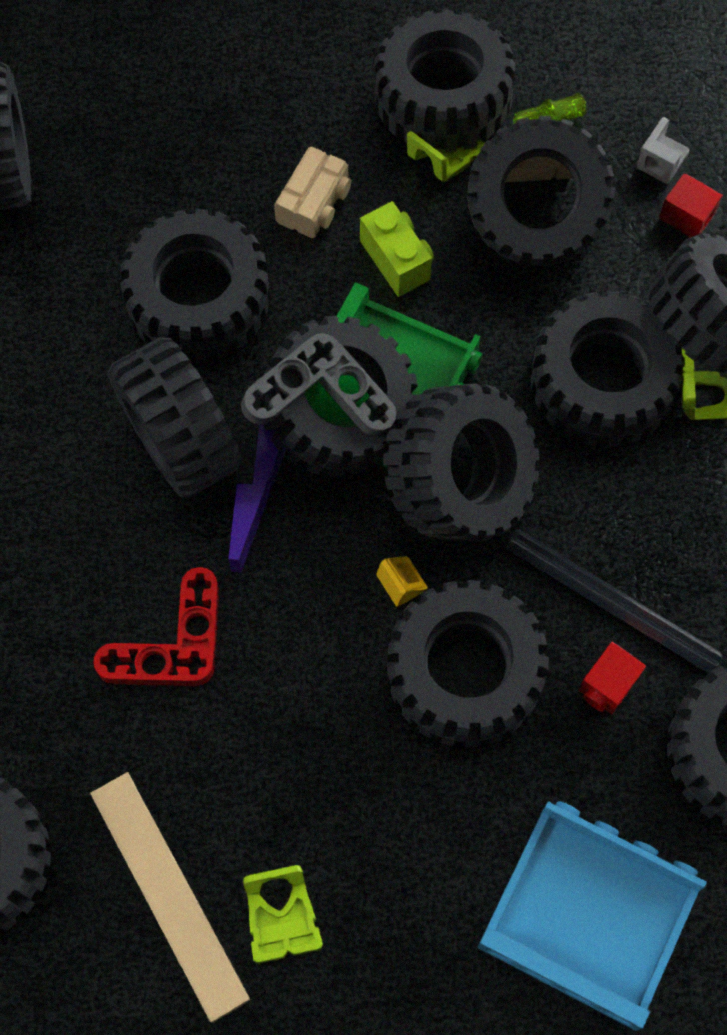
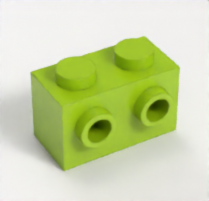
M391 201L360 218V241L398 297L430 281L431 264L434 259L433 252L425 240L420 241L414 233L413 223L406 212L400 213L396 205Z

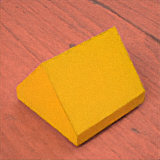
M407 556L386 558L381 562L376 575L396 607L428 589Z

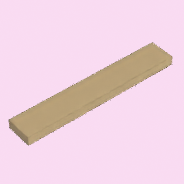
M127 772L91 792L90 794L210 1022L217 1021L249 1002L250 998L129 773Z

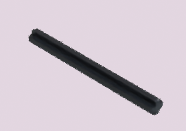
M515 530L510 536L506 546L510 552L705 672L709 673L717 668L722 659V654L718 650L525 532Z

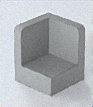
M662 117L642 146L636 168L669 184L687 157L689 149L665 136L670 120Z

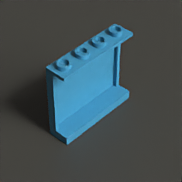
M557 801L556 805L547 802L477 948L635 1031L643 1029L650 1013L647 1010L698 892L705 887L706 881L696 877L698 871L683 862L674 861L672 865L657 857L659 852L648 844L640 841H635L634 844H631L619 838V831L606 823L596 821L593 825L579 817L580 812L576 808L564 802Z

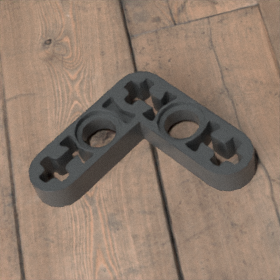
M325 333L310 337L257 380L246 391L241 402L245 418L252 423L266 424L319 382L360 430L368 435L378 436L385 433L396 418V409L392 401L338 340ZM316 348L318 350L326 348L330 352L327 360L325 358L319 359L310 369L306 363L312 358ZM286 369L296 370L302 377V385L298 388L285 386L281 381V372ZM343 375L353 376L359 383V391L351 395L341 391L338 385L339 377ZM274 388L277 395L269 402L267 406L268 412L263 407L258 410L254 409L252 406L256 400L254 395L258 399H263ZM365 393H368L370 397L358 408L355 403L359 402ZM380 409L383 411L384 415L381 421L375 420L372 422L369 420L368 416L371 410L376 411Z

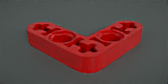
M198 567L189 570L183 576L180 591L177 644H106L99 648L93 660L94 668L100 678L106 683L131 685L198 686L208 682L213 676L215 669L219 601L218 582L213 572L207 568ZM200 579L205 580L206 586L211 587L203 590L202 602L204 607L196 606V594L194 589L190 588V586H196ZM198 616L207 619L209 628L203 635L193 636L187 632L186 626L190 619ZM115 654L120 662L133 663L131 655L136 654L135 669L137 673L131 674L132 670L129 665H118L115 672L110 673L107 666L103 665V663L109 662L112 655ZM157 654L165 658L166 665L162 672L151 675L143 670V663L150 655ZM172 655H178L177 660L179 664H190L193 661V657H200L201 663L206 664V667L199 668L198 674L192 675L188 667L176 666L178 674L172 675L174 669Z

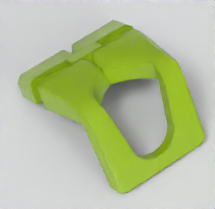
M410 131L407 134L408 155L415 161L430 156L435 176L442 182L450 180L467 169L470 163L477 158L480 149L485 144V142L478 140L477 145L465 150L463 146L458 147L456 152L445 153V149L433 148L414 132Z
M681 348L680 355L684 357V367L680 375L683 379L681 390L684 413L690 420L727 419V378L721 377L717 371H694V360L684 354L686 351ZM695 384L721 388L725 393L724 400L716 405L695 409Z
M295 865L244 877L243 884L249 904L250 933L254 937V942H251L254 962L260 964L283 959L288 952L296 956L321 950L323 944L319 928H315L314 925L316 917L307 894L300 866ZM283 878L287 879L293 886L291 896L281 911L271 907L260 896L261 886L264 882Z

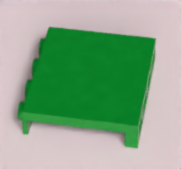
M356 282L337 314L339 323H344L347 316L360 319V326L367 328L372 323L381 328L378 334L387 340L389 336H392L399 343L396 351L399 355L407 354L412 363L407 369L408 374L414 373L417 378L418 387L412 393L415 395H422L424 390L434 387L466 385L463 382L468 372L474 375L483 357V353L478 351L480 336L475 334L470 344L369 300V288ZM343 375L339 377L338 385L341 391L349 395L356 394L359 391V383L353 376ZM319 382L305 393L310 407L326 422L339 427H358ZM365 393L360 401L355 403L358 408L363 402L367 401L369 398L368 393ZM383 461L378 463V465L388 469L387 465H383Z

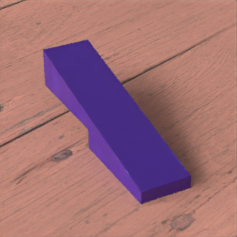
M259 424L253 484L237 483L229 550L231 572L242 573L286 452L284 446L280 449L275 447L271 441L275 434L273 429L265 430L263 424Z

